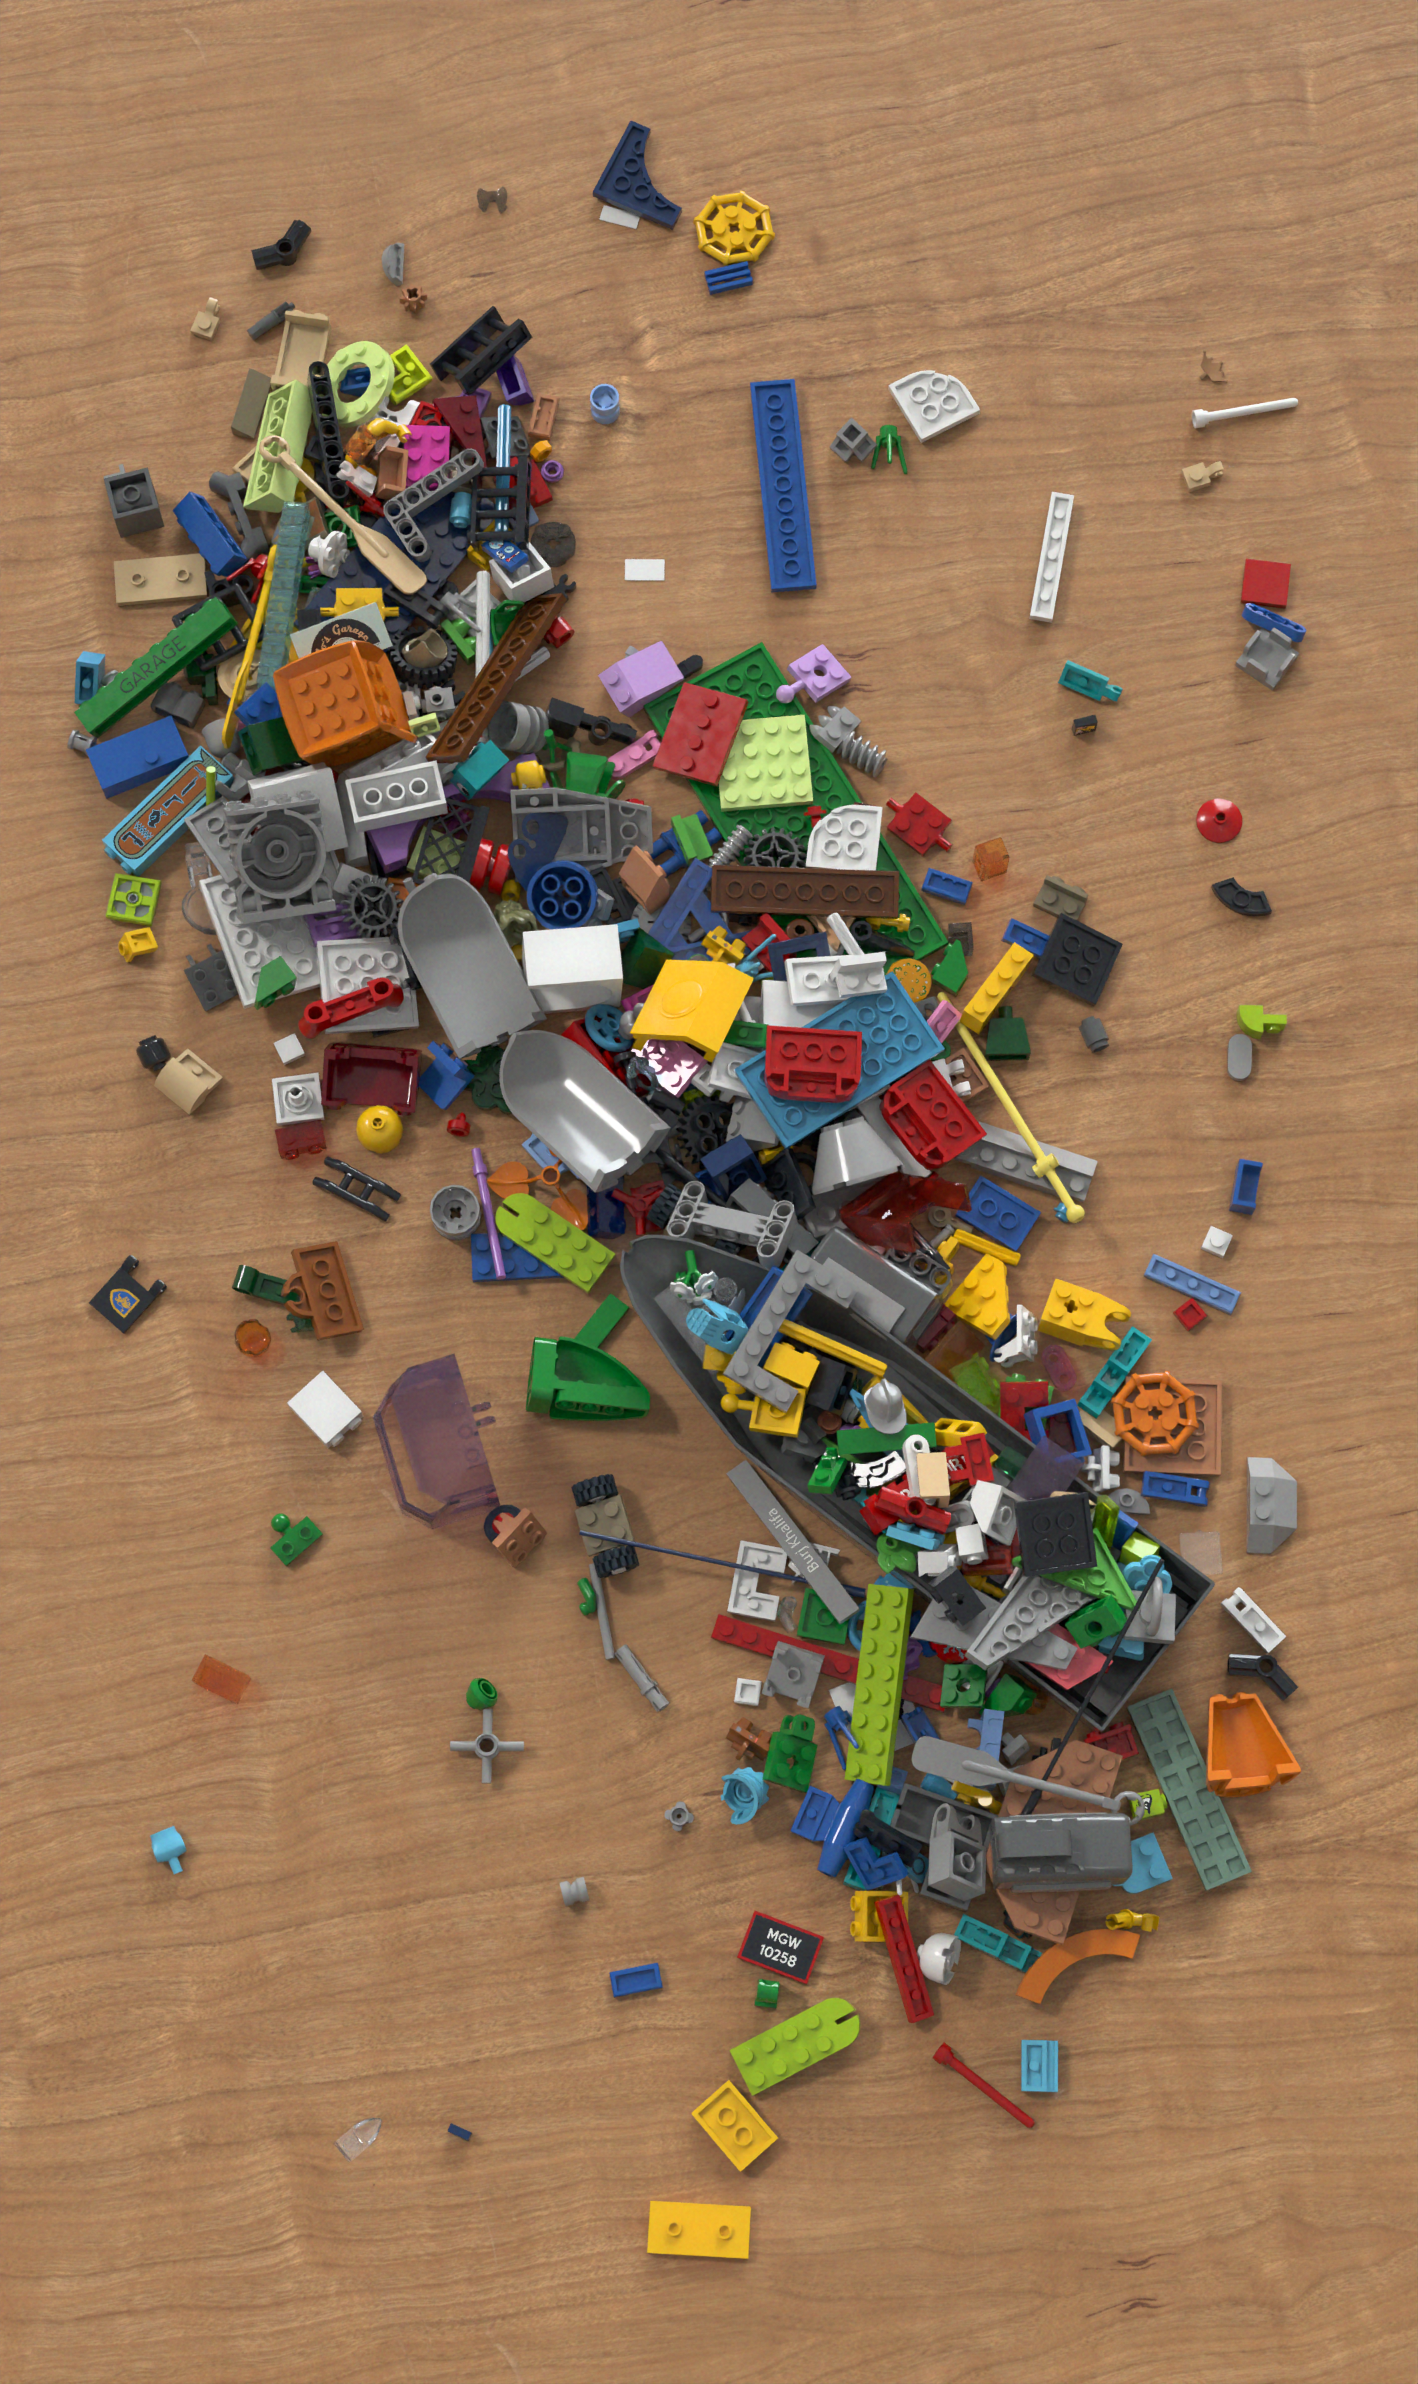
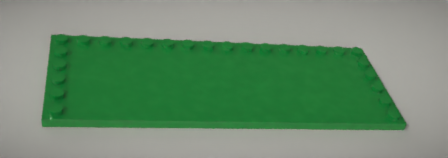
M763 642L686 683L747 699L749 703L742 720L805 715L813 804L721 812L719 783L718 786H713L688 778L686 780L724 842L728 841V836L731 837L733 835L732 831L737 830V825L743 826L753 837L755 834L762 837L763 829L769 834L772 827L775 828V833H779L780 829L783 828L784 835L791 831L793 833L792 839L798 837L800 839L798 845H804L803 853L806 854V859L804 860L806 863L809 838L813 830L811 817L804 816L803 814L808 812L807 807L821 806L822 810H826L827 813L820 814L822 820L836 808L847 805H863L830 750L815 739L810 732L809 726L813 725L795 694L793 700L789 703H781L777 699V689L782 685L789 686ZM683 684L643 705L645 713L661 739H663ZM880 832L876 871H899L898 918L900 914H905L906 917H910L908 931L903 930V932H898L897 927L883 924L880 925V929L874 931L887 935L915 951L911 959L920 961L946 947L949 942ZM778 844L780 849L791 852L787 847ZM771 845L763 847L758 854L768 851ZM740 851V856H736L735 860L739 866H747L748 864L744 863L746 855L744 851ZM773 851V861H775V866H777L778 859L775 851ZM790 862L789 865H784L782 867L789 868L793 864V862ZM770 915L785 933L787 925L795 919H805L812 924L807 916ZM856 918L854 923L865 921L866 918ZM812 924V926H813V928H814V934L820 933V932L816 929V927ZM861 931L858 934L859 937L865 935V933ZM815 947L804 951H797L796 958L817 957ZM844 949L843 955H849ZM861 949L864 954L876 953V952H872V951H868V950ZM886 955L887 961L883 966L884 976L893 963L900 959H908L909 957Z

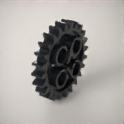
M718 1095L711 1098L704 1096L695 1099L694 1102L687 1104V1109L682 1110L681 1113L685 1117L678 1119L682 1126L676 1128V1130L682 1132V1136H679L677 1140L684 1142L680 1149L688 1150L685 1157H693L691 1164L700 1162L699 1169L705 1168L701 1158L724 1145V1139L726 1140L727 1130L734 1102L726 1105L727 1102L719 1101ZM719 1116L723 1119V1125L719 1121ZM698 1119L701 1120L703 1128L699 1125ZM703 1142L707 1145V1150L704 1149Z

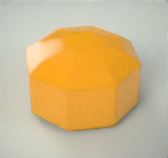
M547 440L539 441L532 447L530 456L535 462H542L552 453V446Z

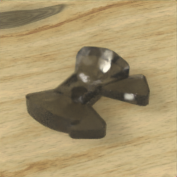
M501 187L497 191L488 192L481 188L478 189V206L483 212H486L491 202H496L500 214L507 209L505 204L507 203L508 195L505 187Z

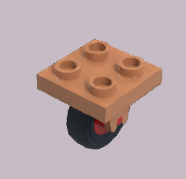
M513 1505L498 1506L488 1514L484 1522L486 1537L513 1568H516L519 1563L523 1562L529 1552L536 1545L540 1544L547 1534L535 1516L525 1507L520 1510Z

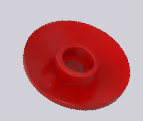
M1213 799L1200 807L1196 817V825L1201 835L1207 840L1215 843H1225L1234 839L1239 834L1242 827V815L1237 806L1225 799ZM1222 815L1224 820L1219 821L1216 816Z

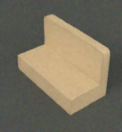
M1084 1410L1080 1411L1085 1432L1102 1446H1110V1450H1113L1122 1439L1119 1436L1116 1437L1114 1433L1116 1431L1115 1419L1104 1410L1097 1419Z
M946 1452L918 1453L916 1455L920 1498H937L938 1508H948L950 1490Z

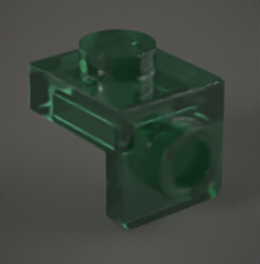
M1007 1446L1001 1452L994 1465L1012 1478H1015L1026 1463L1027 1458L1012 1447Z

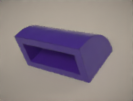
M513 355L496 371L505 399L511 405L532 403L535 400L523 366L518 358Z

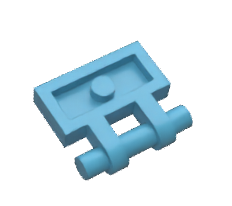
M898 1521L897 1525L888 1526L886 1536L930 1550L938 1549L939 1544L942 1545L945 1540V1535L938 1534L936 1531L926 1530L917 1527L916 1524H906Z

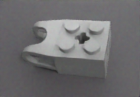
M944 1803L937 1808L933 1817L929 1848L928 1886L966 1901L985 1893L986 1847L982 1845L981 1824L978 1817L973 1815L964 1817L959 1824L954 1807ZM947 1810L946 1819L942 1821V1815ZM972 1821V1828L967 1830L968 1824Z

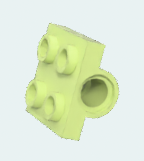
M424 826L407 866V870L413 873L427 828ZM431 829L435 839L445 835ZM449 837L438 842L443 853L455 848ZM454 838L457 845L464 843L463 841ZM435 845L425 850V855L429 861L440 856ZM463 847V848L460 849L461 852H462V854H463V852H464V848H465V847ZM457 851L446 856L451 867L460 863L461 857ZM424 858L422 860L421 866L426 863ZM443 859L431 864L437 875L448 870ZM426 867L419 871L418 877L423 880L432 872L429 867Z

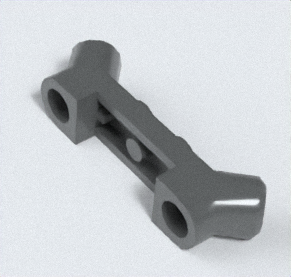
M219 471L213 473L209 480V488L212 492L230 499L231 502L227 503L231 516L236 515L238 519L237 522H234L238 534L244 535L240 549L248 560L243 565L250 558L256 559L259 555L270 552L261 526L254 529L251 528L241 499L245 498L247 491L240 472L232 475H226Z

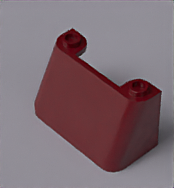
M329 1043L324 1049L321 1105H326L327 1109L340 1110L341 1106L346 1104L381 1105L393 1107V1110L397 1111L398 1115L410 1116L411 1113L416 1112L422 1050L352 1043Z

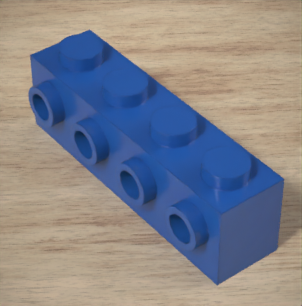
M189 491L172 510L178 518L177 522L186 529L188 538L198 546L200 555L210 563V569L215 575L228 577L248 560L204 496Z

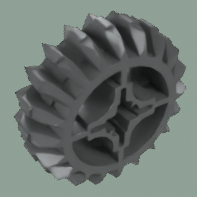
M772 827L771 833L768 834L763 829L762 837L755 834V841L749 840V848H746L744 851L746 855L744 863L748 864L747 866H759L761 864V866L782 867L793 862L789 868H805L806 863L804 860L806 859V854L803 853L805 847L804 845H798L800 843L798 837L792 839L793 833L791 831L784 835L783 828L780 829L779 833H775V828ZM778 844L787 847L791 852L780 849ZM771 845L768 851L758 854L763 847ZM773 851H775L778 859L777 866H775V861H773Z
M368 875L363 877V882L360 878H356V886L351 883L347 886L351 893L348 891L342 893L348 900L340 901L341 905H346V909L340 910V913L348 914V917L343 919L344 923L352 921L349 929L353 930L358 927L356 931L358 936L365 930V938H370L372 932L375 938L380 937V931L383 935H387V927L391 930L395 929L392 920L398 921L399 917L395 914L400 913L401 908H397V904L403 903L402 899H395V896L400 894L399 891L391 892L394 884L390 883L386 887V878H382L378 883V875H374L371 881ZM366 887H372L381 892L371 898L367 894H363L361 890ZM356 897L361 904V911L358 913V916L354 910ZM385 897L387 898L389 904V911L387 916L385 915L386 913L382 909V903L385 900ZM376 901V910L367 912V903ZM371 915L382 921V923L377 926H370L362 921Z

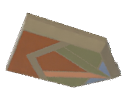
M316 496L281 516L268 547L271 548L277 544L281 547L283 553L295 557L307 550L310 542L319 535L320 538L326 539L330 533L319 498Z

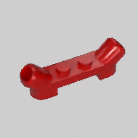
M381 977L367 982L368 987L324 1003L323 999L315 1001L304 1009V1016L298 1022L299 1030L304 1037L314 1039L323 1030L384 1007H399L404 1000L403 990L400 985L393 984L389 979Z

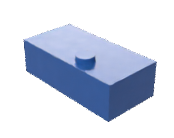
M172 716L86 749L106 799L172 773L189 757Z

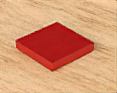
M1246 558L1240 603L1286 609L1291 564Z

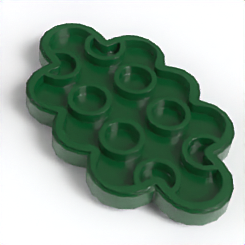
M491 1045L482 1047L481 1052L476 1056V1060H464L468 1064L467 1068L474 1075V1078L464 1090L471 1091L472 1100L479 1109L492 1110L497 1107L502 1113L511 1115L512 1112L503 1098L500 1087V1065L505 1050L499 1046L491 1047Z

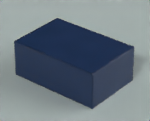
M452 2123L448 2128V2132L468 2141L472 2135V2132Z

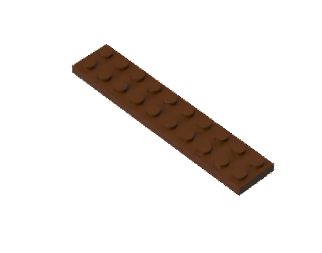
M563 593L538 595L524 602V606L518 611L425 758L428 762L436 760L437 764L465 762L469 757L471 750L479 741L485 728L490 724V720L495 712L500 708L502 701L510 692L516 679L521 675V671L531 659L533 652L541 643L547 630L550 629L557 614L560 613L562 606L567 600Z

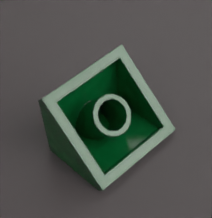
M639 928L634 932V936L630 938L621 953L623 983L641 989L654 985L665 961L672 960L675 954L643 929Z

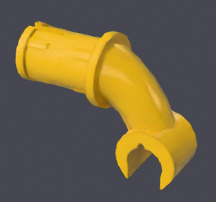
M1123 1909L1119 1913L1107 1915L1106 1919L1112 1920L1105 1921L1106 1926L1110 1930L1141 1926L1142 1930L1152 1932V1929L1158 1931L1159 1916L1149 1913L1142 1915L1133 1913L1129 1909Z

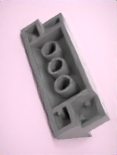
M978 1121L987 1135L954 1158V1160L971 1165L973 1169L1059 1197L1046 1175L1039 1178L1035 1174L1032 1166L1037 1163V1159L1021 1135ZM1036 1141L1046 1157L1052 1153L1057 1158L1060 1165L1055 1168V1172L1071 1199L1084 1203L1098 1161Z

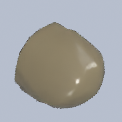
M430 628L422 636L409 641L402 648V654L407 663L412 666L431 668L442 664L447 657L448 650L440 635Z

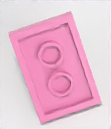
M649 1039L641 1052L634 1048L632 1049L633 1052H636L638 1059L634 1064L677 1098L681 1096L691 1083L692 1078L708 1062L683 1041Z

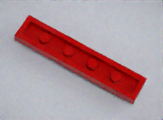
M895 1894L874 1902L908 2022L915 2023L934 2016L900 1895Z

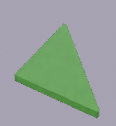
M1097 1528L1093 1529L1097 1567L1039 1575L1099 1599L1112 1594L1120 1607L1131 1611L1137 1602ZM1021 1556L1013 1558L1011 1562L1013 1566L1022 1569Z

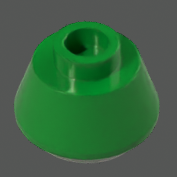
M475 1678L471 1681L466 1692V1701L471 1708L483 1710L497 1703L498 1694L492 1683L484 1678Z

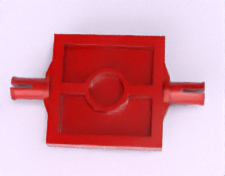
M915 792L909 801L903 805H900L892 797L887 801L886 806L896 812L894 819L887 826V830L923 857L936 844L946 852L949 851V848L951 849L953 844L944 839L943 834L951 824L952 819Z

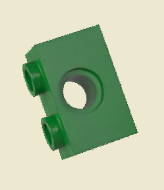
M1111 1594L1070 1615L1065 1626L1082 1649L1088 1645L1091 1647L1098 1645L1107 1636L1112 1638L1119 1635L1128 1618ZM1094 1621L1100 1623L1101 1626L1096 1625Z

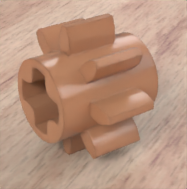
M410 284L406 289H401L403 296L399 297L400 304H405L406 312L410 310L417 313L421 308L425 309L424 301L428 299L427 293H422L421 285L416 287Z

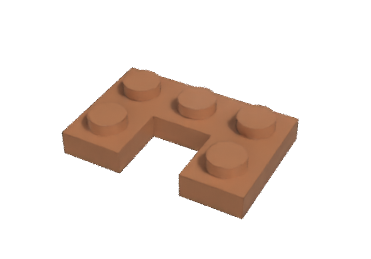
M962 1048L946 1058L945 1063L948 1065L953 1061L962 1059L965 1068L964 1072L953 1075L955 1080L951 1083L953 1087L959 1083L969 1081L971 1094L959 1097L963 1103H966L989 1089V1084L967 1051Z

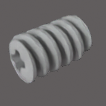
M852 731L844 738L836 754L838 755L842 752L843 759L850 757L849 761L851 764L858 761V768L861 769L865 766V772L870 773L873 771V777L876 778L888 760L885 758L886 750L884 749L880 754L877 753L878 745L870 749L871 741L868 740L865 744H862L863 736L855 740V731Z

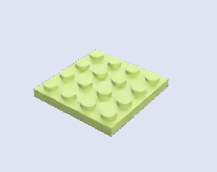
M805 715L742 720L719 780L721 812L813 804Z

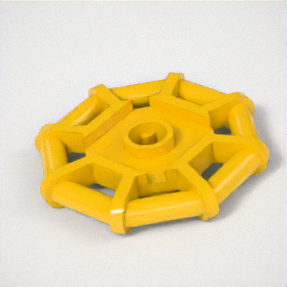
M745 191L722 196H711L710 201L701 213L694 217L693 221L694 225H696L699 250L716 258L723 263V266L746 261L756 262L769 242L775 238L769 214L770 208L768 205H763L745 194ZM738 202L737 207L730 205L723 209V207L721 206L723 204ZM743 203L757 212L754 214L749 213L742 208ZM716 209L718 214L713 221L706 220L713 210ZM762 219L763 231L757 230L756 221ZM738 226L740 231L731 233L730 227ZM705 228L712 230L713 238L707 239ZM756 238H759L760 241L757 243L754 249L751 248L750 245L754 242ZM718 245L722 249L726 250V253L721 252L713 246ZM736 249L746 251L745 253L731 255V252H735Z

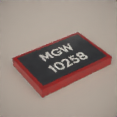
M754 1910L737 1958L807 1985L824 1937Z

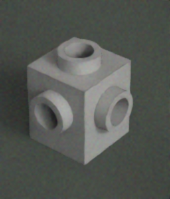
M432 687L424 691L425 699H421L423 713H436L438 722L451 718L455 711L452 687Z

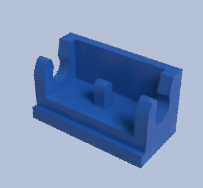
M919 1706L912 1712L901 1716L900 1720L914 1744L923 1736L940 1739L922 1707Z

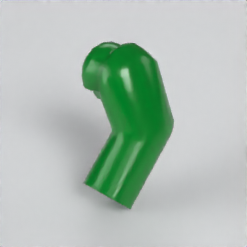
M582 1578L577 1582V1585L586 1602L581 1603L579 1608L582 1614L587 1616L589 1613L593 1614L596 1610V1593L588 1578Z

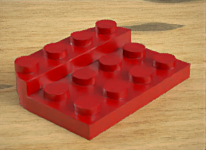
M767 1025L764 1082L768 1093L771 1096L786 1100L828 1103L850 1101L858 1089L861 1076L862 1032Z
M928 1060L893 1084L885 1093L879 1105L884 1120L913 1158L927 1170L946 1166L951 1160L987 1135L931 1060Z

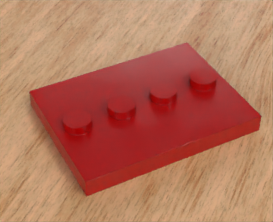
M684 682L652 765L653 768L718 786L749 702L747 699Z

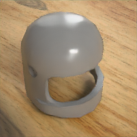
M226 718L213 721L202 729V735L211 754L218 758H223L229 752L235 754L241 746L238 731L235 729L231 747L229 749L224 748L222 731Z

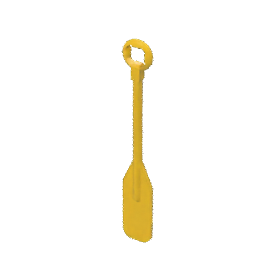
M277 544L271 547L268 555L263 588L242 666L235 682L222 731V743L225 749H229L232 744L238 722V717L234 711L243 703L247 679L271 589L281 566L282 550Z

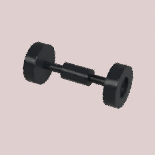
M636 1052L620 1053L614 1056V1064L616 1067H625L627 1087L637 1096L636 1090L638 1088L635 1076L630 1070V1065L638 1061ZM638 1097L642 1102H644L649 1107L648 1099L646 1097Z

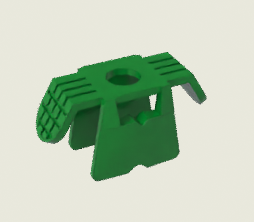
M568 752L566 788H563L557 772H550L554 788L617 799L626 785L623 780H618L606 793L615 769V763L609 762L606 756Z

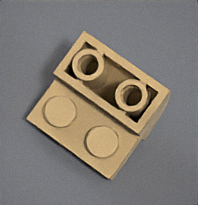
M186 1049L176 1059L173 1057L164 1066L154 1086L190 1115L205 1101L206 1096L222 1082L223 1077L193 1052Z

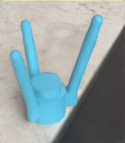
M772 934L751 954L741 959V964L736 966L737 970L754 978L752 983L760 979L773 977L772 972L757 974L760 963H755L751 960L776 938V934Z

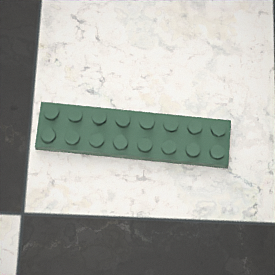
M1173 1689L1128 1706L1127 1711L1205 1891L1251 1873L1252 1870L1220 1797L1216 1796L1215 1791L1209 1792L1207 1789L1206 1765Z

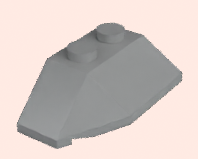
M1247 1457L1246 1553L1271 1554L1297 1529V1481L1272 1458Z

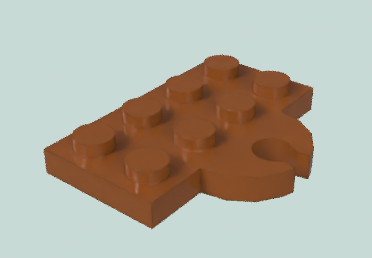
M338 1242L293 1249L291 1255L297 1273L292 1274L284 1283L281 1296H287L288 1293L295 1292L299 1295L300 1301H287L284 1304L285 1308L296 1317L311 1319L317 1341L362 1332L364 1327Z

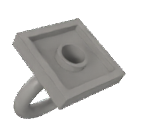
M1156 1576L1123 1640L1163 1644L1174 1643L1176 1594L1163 1593L1162 1580ZM1131 1590L1138 1601L1142 1591ZM1125 1608L1124 1614L1127 1618L1132 1611Z

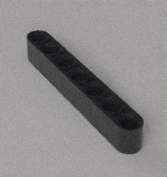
M316 361L309 366L307 384L325 491L337 504L344 508L348 502L349 486L346 485L348 480H341L337 476L331 475L332 473L337 474L341 470L339 466L344 462V455L328 366L324 362Z

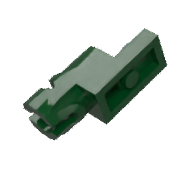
M206 650L202 653V656L206 661L214 657V654H208ZM193 660L183 668L185 678L190 685H202V696L207 698L209 705H218L217 666L203 672L199 669L195 660Z

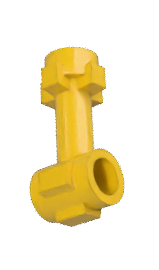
M900 914L898 919L866 918L865 922L870 924L872 930L880 929V925L883 924L897 927L898 932H903V930L908 931L910 917Z

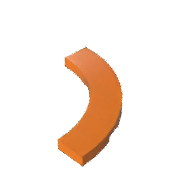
M1097 1929L1066 1937L1063 1945L1057 1943L1052 1945L1028 1969L1018 1987L1016 1996L1041 2004L1043 1996L1053 1980L1068 1966L1086 1957L1112 1954L1133 1959L1140 1935L1117 1929Z

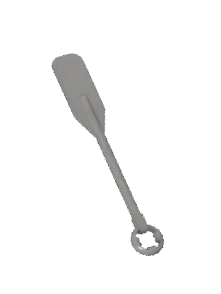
M929 1736L920 1737L914 1746L911 1761L913 1766L922 1772L975 1786L1009 1781L1111 1809L1112 1813H1117L1120 1809V1800L1123 1797L1132 1801L1137 1799L1140 1806L1136 1807L1135 1814L1137 1816L1134 1819L1130 1820V1817H1128L1130 1826L1138 1823L1145 1813L1143 1799L1133 1791L1119 1793L1113 1799L1009 1771L985 1751Z

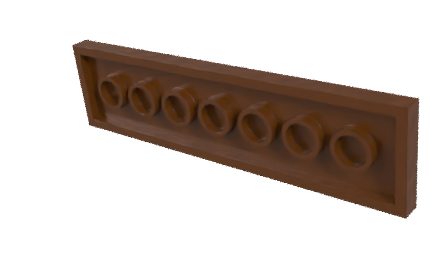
M712 865L711 913H768L769 915L823 917L838 913L840 917L898 919L899 871Z

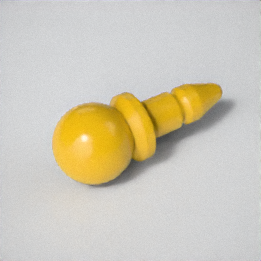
M964 1573L963 1577L968 1584L978 1591L983 1589L984 1592L992 1594L996 1598L1006 1596L1000 1588L988 1582L986 1583L987 1577H981L980 1573Z

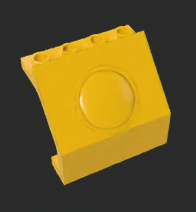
M666 960L630 1031V1034L636 1039L633 1048L641 1052L649 1039L685 1041L706 1052L704 1059L712 1063L754 978L724 962Z

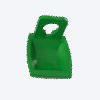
M504 600L495 609L490 610V626L495 646L501 640L518 611L524 606L523 601ZM507 606H514L509 609H505V607Z

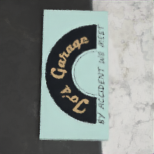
M376 602L290 634L298 658L353 640L369 642L382 650L393 646Z

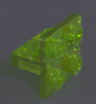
M975 1353L970 1360L950 1369L954 1381L961 1389L984 1406L989 1404L991 1406L996 1405L999 1397L998 1392L1001 1390L996 1379L990 1378L987 1372L989 1366L984 1357L980 1358L978 1353Z

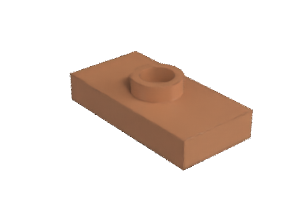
M537 393L528 437L550 441L560 401L559 397Z

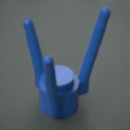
M837 1706L824 1715L827 1721L824 1726L830 1734L842 1769L846 1770L845 1759L834 1729L836 1732L842 1730L855 1749H858L859 1745L846 1727L849 1723L851 1724L852 1717L847 1710L843 1711L840 1706Z

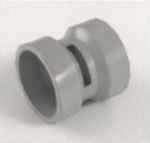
M584 1877L576 1878L572 1882L573 1884H570L568 1881L560 1882L565 1907L573 1905L576 1901L582 1903L589 1901Z

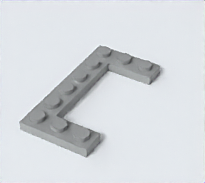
M799 1250L795 1251L722 1374L784 1413L787 1412L798 1390L757 1365L804 1285L845 1310L859 1289L856 1285Z

